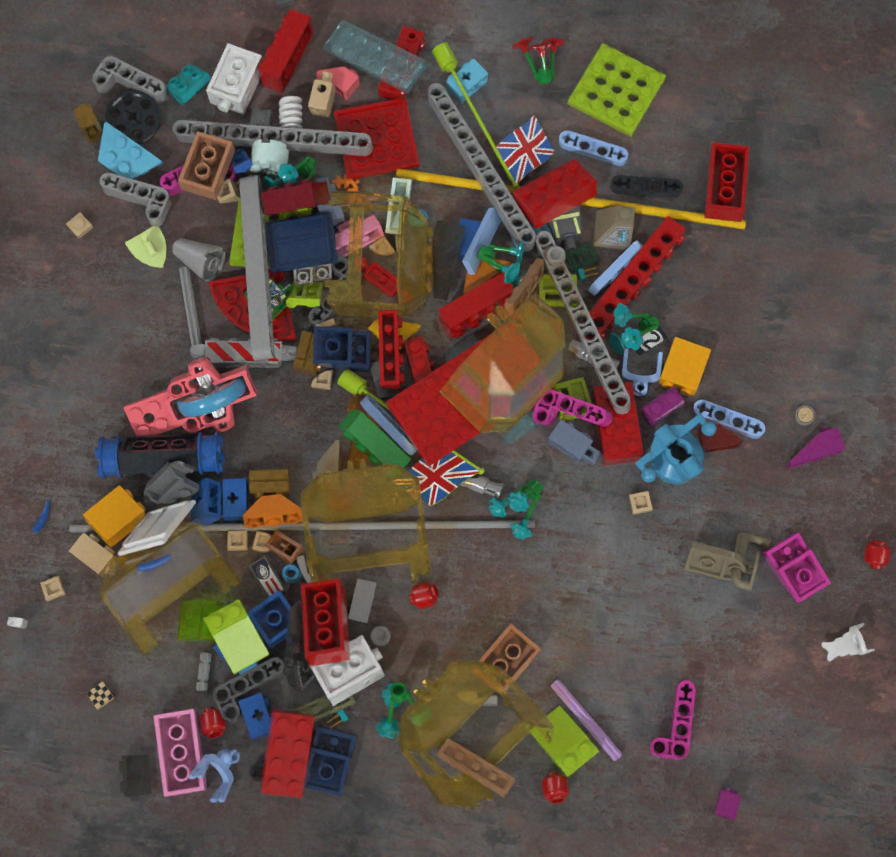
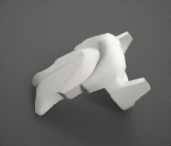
M864 623L850 627L849 632L843 634V637L836 638L834 642H823L821 644L828 652L827 660L829 662L837 656L843 657L848 654L850 656L864 655L875 651L874 649L868 650L866 648L863 636L859 631V628L863 627Z

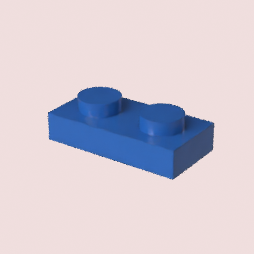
M243 147L235 150L231 165L236 174L239 172L243 173L253 164Z

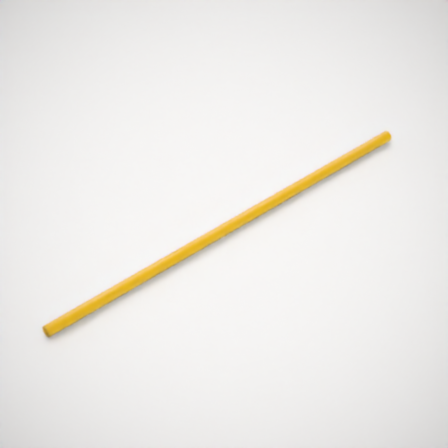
M397 169V178L483 190L478 181L473 179ZM505 184L510 194L513 195V192L517 189H513V185ZM594 197L581 204L604 209L613 206L635 207V213L664 218L669 216L672 219L745 229L746 220L735 222L704 218V214Z

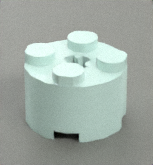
M262 140L255 141L251 153V162L253 164L250 167L251 172L264 173L269 178H277L278 171L280 170L279 166L281 164H288L289 149H286L287 145L276 140H270V143H262Z

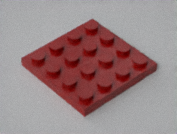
M405 97L333 111L337 131L365 133L369 135L373 145L372 152L367 156L342 154L347 180L396 172L397 169L420 167ZM344 141L341 145H347L349 141ZM363 142V143L360 144V146H361V147H364V146H366L368 143Z

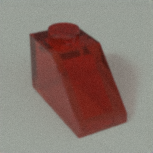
M715 424L717 430L712 436L704 435L701 427L698 430L703 453L740 448L742 445V439L720 424Z

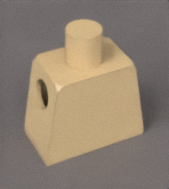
M322 72L321 80H314L308 104L312 115L326 118L331 117L335 95V86L331 82L332 73Z

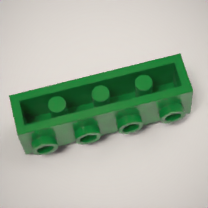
M351 409L338 426L343 431L342 435L349 441H353L356 444V449L360 452H365L370 462L375 465L378 464L381 467L379 470L386 476L398 477L411 460L362 411Z

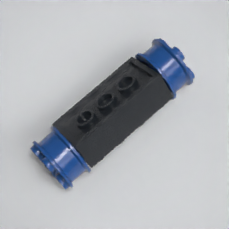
M200 432L199 434L126 436L123 439L121 436H117L116 439H106L102 436L98 440V447L95 448V458L99 459L97 474L102 479H106L107 476L117 475L119 478H123L124 474L146 473L152 475L157 473L167 462L173 463L176 461L192 465L194 467L193 472L199 469L200 475H204V472L220 474V472H223V463H225V453L221 452L223 434L215 432V435H203Z

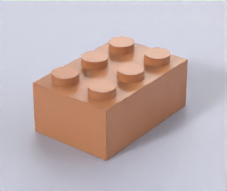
M197 131L178 180L181 190L217 200L235 153L233 142Z
M510 624L475 664L472 672L503 697L539 655L541 649L514 625Z

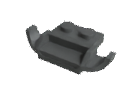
M181 461L167 462L146 483L143 497V506L146 511H153L155 504L163 503L170 506L188 501L199 491L200 484L185 477L187 472L192 473L194 471V467Z

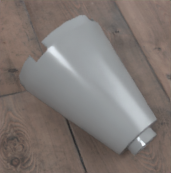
M180 238L173 243V254L202 280L210 282L217 277L214 275L217 270H222L226 257L222 247Z

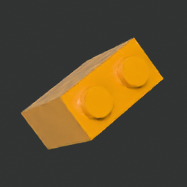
M675 337L658 383L662 384V387L666 389L675 387L683 395L694 396L711 349Z
M120 485L83 514L89 526L110 548L136 528L144 518V511H146L142 503L139 501L136 503L133 500L134 496L127 488L124 490Z

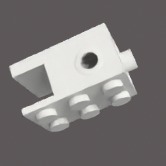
M227 44L206 90L210 103L217 105L218 109L223 112L231 110L244 115L260 80L258 66L262 60V55Z
M362 635L349 642L350 660L311 667L333 706L385 676L377 662L383 658L378 648L371 651Z

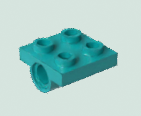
M189 64L176 77L170 79L165 87L167 92L172 94L184 106L212 78L207 72L193 64Z

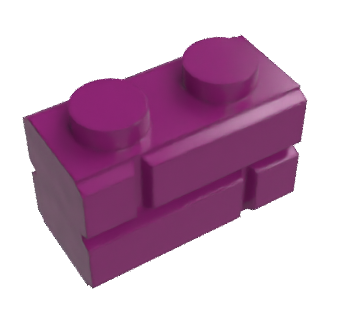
M672 387L642 407L641 414L652 428L675 411L681 409L685 401L677 389Z

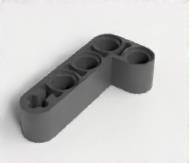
M338 256V263L331 264L333 274L339 280L323 296L320 306H315L309 313L308 317L313 329L316 324L332 319L363 284L361 270L343 256ZM338 264L345 265L343 269L335 268ZM353 275L359 276L355 281L350 280V277ZM340 289L347 290L345 294L337 293ZM327 303L335 304L332 308L325 307Z
M277 657L271 658L215 688L213 698L222 717L226 721L235 723L242 717V711L236 700L285 674L286 665L282 659ZM275 663L281 665L278 672L272 670ZM267 667V669L270 671L269 673L271 674V676H268V673L264 670V668ZM257 672H263L264 678L259 682L254 681V675ZM240 681L246 683L243 691H237L236 685ZM226 690L228 697L223 701L219 700V693ZM230 708H235L237 711L234 718L227 717V712Z

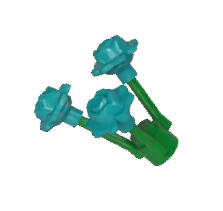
M531 479L515 493L511 492L507 499L504 498L501 501L495 498L490 499L489 510L493 516L503 518L506 516L505 507L510 502V507L514 511L526 512L529 507L527 498H533V502L521 523L510 525L513 531L512 535L515 538L524 540L525 538L532 537L531 531L527 527L529 524L528 520L537 501L541 498L539 493L543 487L537 480Z

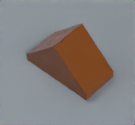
M277 530L265 544L269 550L287 564L293 563L304 549L301 544Z

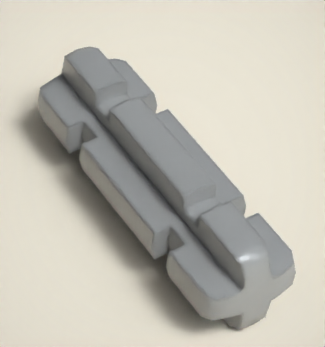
M207 652L200 654L201 663H199L197 678L199 682H197L196 689L201 692L208 690L209 662H211L212 655Z

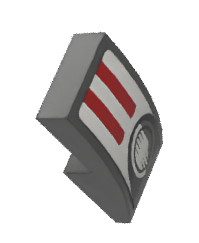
M265 555L248 566L268 598L277 591L282 593L286 590Z

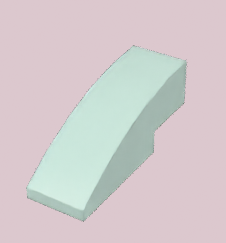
M393 177L385 233L404 234L412 180Z

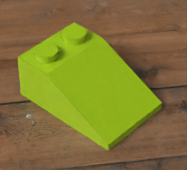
M239 599L204 618L210 633L234 674L270 655Z
M558 706L529 730L566 778L599 752L561 706Z

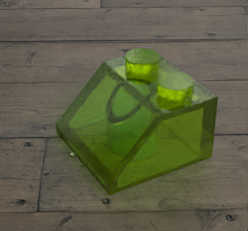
M207 599L181 601L177 640L203 643L215 642L204 618L222 609L223 603Z

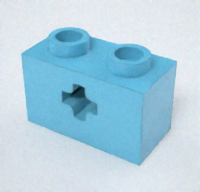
M474 58L470 62H465L456 73L469 97L488 82V72ZM451 74L447 79V90L462 104L466 98Z

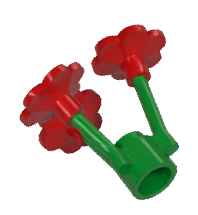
M524 38L513 44V50L521 48L523 54L526 55L534 73L535 81H538L539 84L553 82L555 77V53L557 46L564 45V40H558L557 38L543 39L542 43L530 46L531 49L538 50L539 57H541L542 68L538 69L539 73L529 54L528 44L533 42V38ZM548 47L549 53H551L550 70L549 67H546L545 60L546 48Z

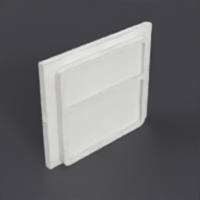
M194 500L184 501L148 512L124 541L123 547L118 552L119 556L165 544L196 502Z

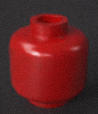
M871 540V543L866 544L864 562L870 564L869 568L881 569L882 566L889 564L891 548L887 546V542Z
M429 581L412 586L411 594H409L411 604L416 605L420 610L435 605L439 598L436 585L434 583L431 584Z
M214 707L205 708L198 717L201 733L208 738L220 737L226 729V721L219 709Z
M550 772L542 780L541 786L546 800L552 804L561 803L566 800V797L569 795L567 778L564 775H560L558 772Z

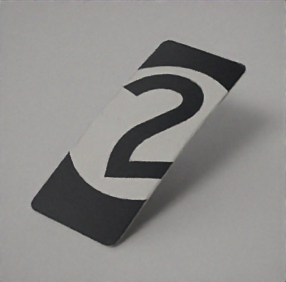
M658 326V329L642 336L643 343L635 351L638 355H641L668 337L662 328Z

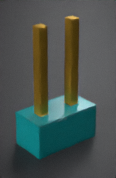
M596 267L583 270V268L577 269L576 272L579 280L584 281L586 277L597 275L598 273L585 276L584 273L594 270Z
M344 709L338 711V715L327 721L329 723L338 716L342 719L330 728H333L342 721L346 722L349 720Z

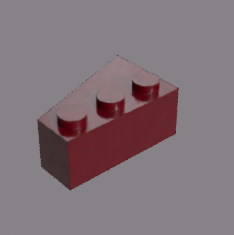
M312 179L300 181L301 185L295 186V183L284 184L282 189H279L278 186L267 188L268 192L261 193L265 215H275L331 204L327 182H312Z

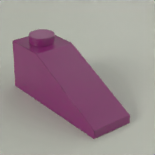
M831 427L821 429L820 433L786 465L787 470L841 454L846 448L838 427L834 429Z

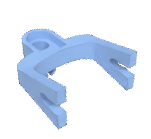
M624 349L622 377L627 381H632L634 396L643 397L647 393L648 383H655L660 379L663 352H659L657 355L656 373L649 376H641L628 372L627 359L629 349ZM637 386H642L643 390L639 392Z
M223 749L217 755L205 754L188 776L190 779H195L196 776L203 778L209 763L218 770L223 782L211 797L210 801L212 803L217 801L225 802L234 780L229 768L232 763L239 761V752L237 750Z

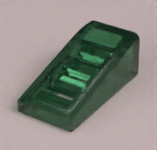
M590 243L566 252L564 262L569 273L572 274L577 269L599 261L600 257L593 244ZM587 250H590L591 254L593 255V258L589 257L588 253L586 252ZM581 253L584 254V256H585V258H586L585 261L582 259V257H581V255H580ZM575 256H577L578 260L580 261L579 263L576 262L574 258ZM568 259H571L573 265L569 264Z

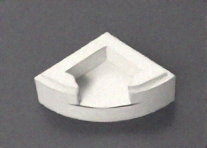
M8 617V626L27 628V620Z

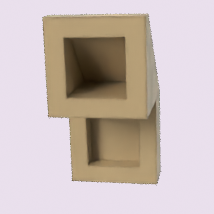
M227 179L223 182L217 197L220 204L237 202L241 199L239 181L233 182L231 179Z

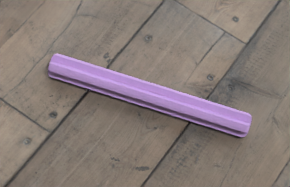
M559 679L555 680L551 684V688L612 760H618L622 756L620 750Z

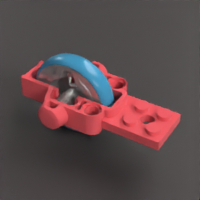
M202 357L188 364L187 373L172 378L167 390L124 405L123 408L136 436L159 435L183 426L184 430L189 433H194L211 426L216 432H223L235 425L233 404L257 396L258 389L254 385L247 365L220 374L206 357ZM197 378L199 383H193L191 380ZM175 384L180 385L182 390L177 391L172 386ZM177 399V406L182 415H178L172 402L173 400ZM211 412L213 414V417L206 416V414ZM146 413H151L154 415L155 419L153 421H147L144 418V415ZM194 419L197 424L192 425L187 420Z

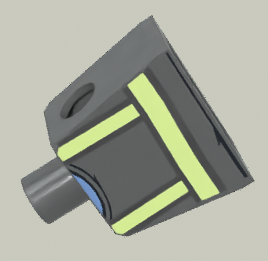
M580 206L547 223L555 244L564 243L566 252L576 250L575 241L581 239Z

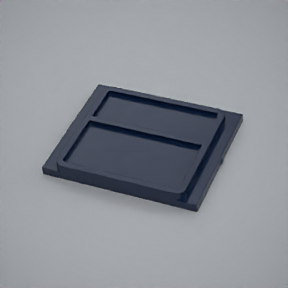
M331 212L265 223L271 273L338 263L336 236L334 234Z

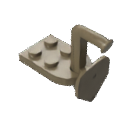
M740 532L737 536L734 552L692 541L684 570L733 581L737 587L751 591L760 551L756 552L753 563L747 562L745 556L748 542L763 545L768 549L773 539L748 532ZM745 574L749 575L748 581L741 580V578H743Z

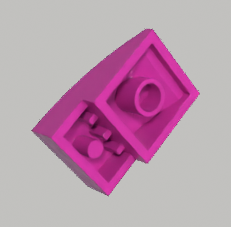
M799 532L789 535L762 552L778 579L797 603L831 584L811 549H808Z

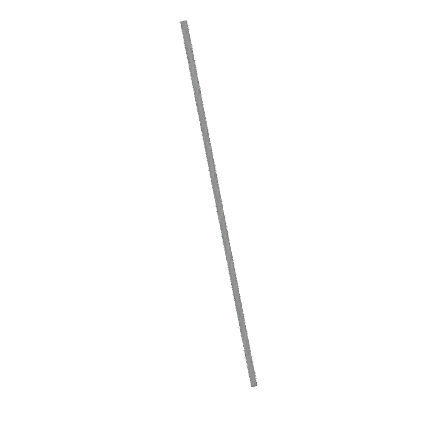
M522 520L303 522L279 524L277 526H260L255 529L245 528L244 523H211L206 526L202 524H179L174 532L511 528V524H519ZM528 520L529 524L527 527L535 528V520ZM70 525L69 527L70 533L95 532L89 525Z

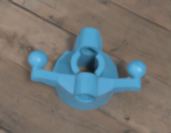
M700 413L686 425L668 426V424H665L654 433L655 438L650 452L635 463L642 471V479L650 483L657 476L662 481L670 484H684L699 475L704 470L703 448L690 432L700 423L702 425V433L706 436H712L717 430L715 423L707 421ZM671 446L682 447L686 451L688 459L680 464L678 459L672 457L671 451L668 448Z

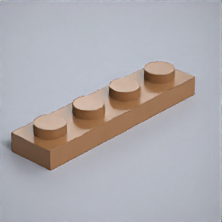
M536 258L534 263L529 266L526 275L522 276L519 285L514 288L513 294L510 298L506 299L505 309L507 311V318L515 319L544 276V259Z
M449 738L437 753L438 758L504 798L516 782L514 777Z

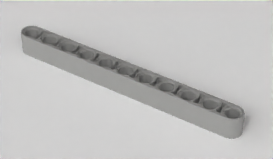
M439 83L430 85L428 88V102L517 246L523 241L522 239L528 238L530 241H524V251H531L535 244V232L445 88ZM496 194H501L502 197H497V196H495V195H496ZM518 223V224H520L521 226L516 227V226H514L513 224Z
M179 120L173 125L176 137L183 143H193L197 131H204L205 134L212 136L222 132L220 136L215 137L232 141L236 147L252 148L253 143L257 140H262V143H270L269 138L277 136L274 140L286 144V149L291 151L367 156L373 150L371 138L365 133ZM186 129L184 133L180 134L181 130ZM236 133H240L238 137H233ZM253 135H258L257 138L251 139ZM290 137H295L293 141H287ZM309 138L313 139L310 143L305 142ZM326 140H331L330 143H328V144H323L324 141H326ZM344 141H349V144L341 145ZM363 142L368 143V144H367L366 146H364V147H361V146H360V144L363 143Z
M259 175L240 178L239 184L251 351L254 361L274 358L275 350L264 207L261 197L262 184Z
M540 231L537 233L535 241L537 250L541 258L544 259V265L614 411L618 414H626L631 407L628 392L565 262L559 266H553L547 261L546 253L548 249L556 246L552 235L547 231ZM542 241H548L547 244H540ZM557 272H563L560 276L555 275ZM566 287H570V288H571L570 291H567V292L563 291V289L566 288ZM573 303L579 304V306L575 308L571 307L570 305ZM580 319L587 320L583 324L578 323ZM588 335L595 336L592 340L586 339ZM596 351H601L602 355L595 356L593 355V353ZM605 367L611 369L607 373L601 371V369ZM611 384H617L618 388L610 389L609 386ZM620 400L627 402L624 406L617 405V402Z

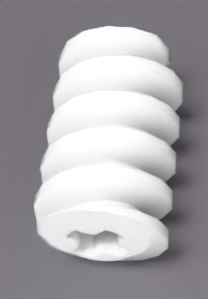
M297 96L281 98L279 101L280 127L302 129V125H300L302 123L300 118L302 112L299 111L302 109L300 104L302 103V98Z

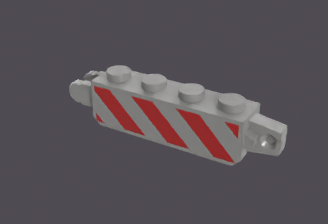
M210 338L205 340V344L191 346L190 354L194 359L206 357L215 368H239L245 365L248 368H279L283 361L295 360L296 347L282 345V341L274 339L275 357L254 361L251 351V339L240 341L238 338H230L229 341H221L220 338Z

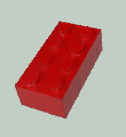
M290 9L288 15H284L282 26L274 35L273 44L268 46L266 57L264 60H261L258 66L264 87L283 94L313 36L310 16Z
M712 142L709 154L704 218L742 222L745 212L750 146Z
M574 158L515 190L513 196L527 221L534 229H537L597 196V180Z
M504 272L438 309L439 323L450 340L454 337L455 339L460 338L465 334L466 330L470 328L475 329L485 319L490 320L497 315V312L506 310V299L510 298L513 294L514 288L510 282L508 284L504 283Z
M632 381L623 383L630 397L631 404L630 410L626 414H618L614 411L602 385L594 386L592 391L594 405L609 410L613 416L610 425L605 427L597 425L604 466L637 462L644 456ZM611 384L609 388L616 389L618 388V385ZM620 400L617 402V405L624 406L627 402ZM595 413L596 417L603 419V415Z
M340 578L302 584L305 657L310 666L350 660L345 587Z
M272 708L260 784L261 793L302 798L314 724L312 713Z

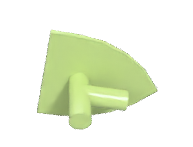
M153 226L125 242L134 257L142 263L152 267L163 268L167 247L159 227Z

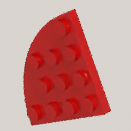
M268 270L269 278L277 285L285 279L284 272L271 273V270ZM246 275L210 281V290L220 311L233 325L250 335L248 301L244 294L247 291ZM286 306L272 321L273 337L278 341L296 340L291 310Z

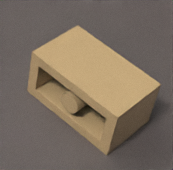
M83 532L69 552L103 577L117 560L113 555L115 551L107 545L103 548L98 544L100 541L93 534L88 536Z

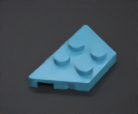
M104 123L98 161L119 176L135 180L138 176L144 175L152 168L161 166L164 163L109 123Z

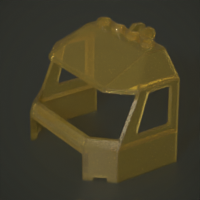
M332 191L331 199L333 200H329L328 206H340L342 211H350L347 280H324L325 287H329L330 294L326 296L327 304L338 316H378V311H371L369 308L401 310L398 311L399 317H409L428 299V292H431L429 274L434 272V267L429 262L434 261L433 246L430 244V237H433V226H430L427 218L407 196L362 191ZM373 200L402 203L401 205H375ZM364 211L369 214V211H400L397 264L399 304L363 301L361 267Z
M360 459L361 469H354V463L351 460L348 461L349 469L338 472L327 471L323 474H318L300 493L306 559L312 583L333 579V573L403 563H410L412 583L418 580L419 575H427L431 572L418 477L398 464H384L376 467L366 466L365 459ZM418 503L420 520H417L419 541L406 549L339 558H328L316 553L309 518L329 523L405 512Z
M455 661L448 665L447 670L433 682L429 679H425L422 682L423 686L428 690L424 691L421 688H416L413 691L419 699L409 706L406 713L401 717L398 746L440 806L473 810L479 807V802L485 799L488 802L495 799L490 789L465 773L452 779L426 751L445 743L496 690L504 699L503 704L509 706L520 721L482 758L496 767L534 727L550 743L551 737L549 734L553 732L554 726L540 707L501 667L481 661ZM501 678L509 685V687L516 694L508 693L505 691V689L500 684ZM410 751L417 752L438 776L427 775Z

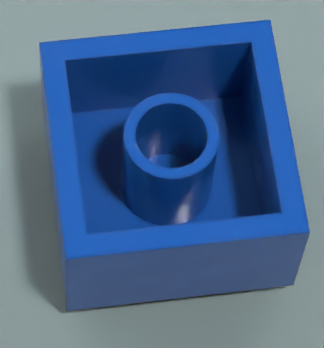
M277 591L247 612L270 648L303 626L280 591Z

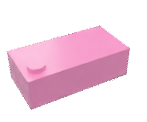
M190 709L154 715L164 797L208 790L206 774L203 778L196 776L195 779H190L188 777L203 758L197 710Z

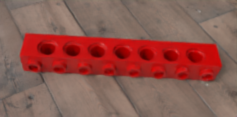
M669 216L666 217L589 312L593 322L600 321L603 324L602 327H596L602 341L606 337L605 332L608 328L612 329L616 325L614 322V312L608 313L605 311V308L611 307L616 309L619 303L628 306L631 300L635 301L641 293L639 290L642 286L646 287L652 280L650 276L654 272L658 273L662 268L663 260L665 258L669 259L674 253L673 248L676 244L680 245L684 241L686 228ZM662 238H668L671 242L665 243L662 241ZM651 252H657L660 256L654 257L651 255ZM644 265L648 270L642 271L639 266ZM633 279L637 284L631 285L628 283V280ZM622 293L626 298L619 299L616 295ZM583 319L580 324L585 323L587 320ZM588 335L586 339L592 340L595 336Z

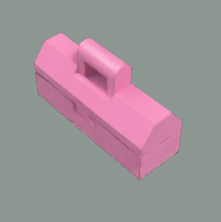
M373 214L357 222L352 218L336 227L338 230L335 233L337 255L346 257L384 236L381 225Z

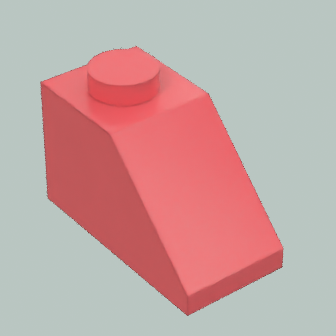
M346 67L319 70L316 73L318 80H321L322 72L332 73L331 82L335 86V93L345 100H348L360 85L359 75L354 70H349Z

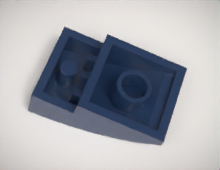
M314 326L313 364L328 368L369 372L371 331Z
M319 725L307 764L304 788L341 797L358 734Z

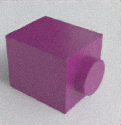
M725 787V790L718 792L713 815L735 820L741 796L737 795L736 790Z

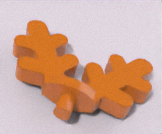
M346 174L343 176L344 179L338 175L337 179L332 180L331 183H335L338 189H341L342 185H344V188L350 194L346 195L345 199L348 201V206L352 207L354 202L358 203L356 195L358 197L361 196L357 186L360 181L358 179L355 182L352 179L347 180Z

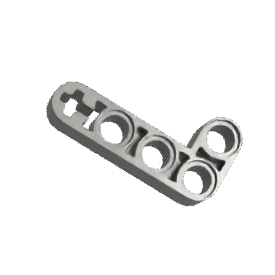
M113 56L105 57L92 77L97 91L102 94L108 93L114 84L118 82L133 91H141L148 94L158 103L164 102L168 97L166 87L162 81Z
M104 173L100 177L99 182L105 194L147 206L146 216L149 223L154 227L163 225L171 206V199L166 189L112 173ZM130 187L128 191H123L125 188ZM144 192L148 193L146 196H140ZM165 197V200L158 201L159 198ZM153 214H159V216L152 218Z

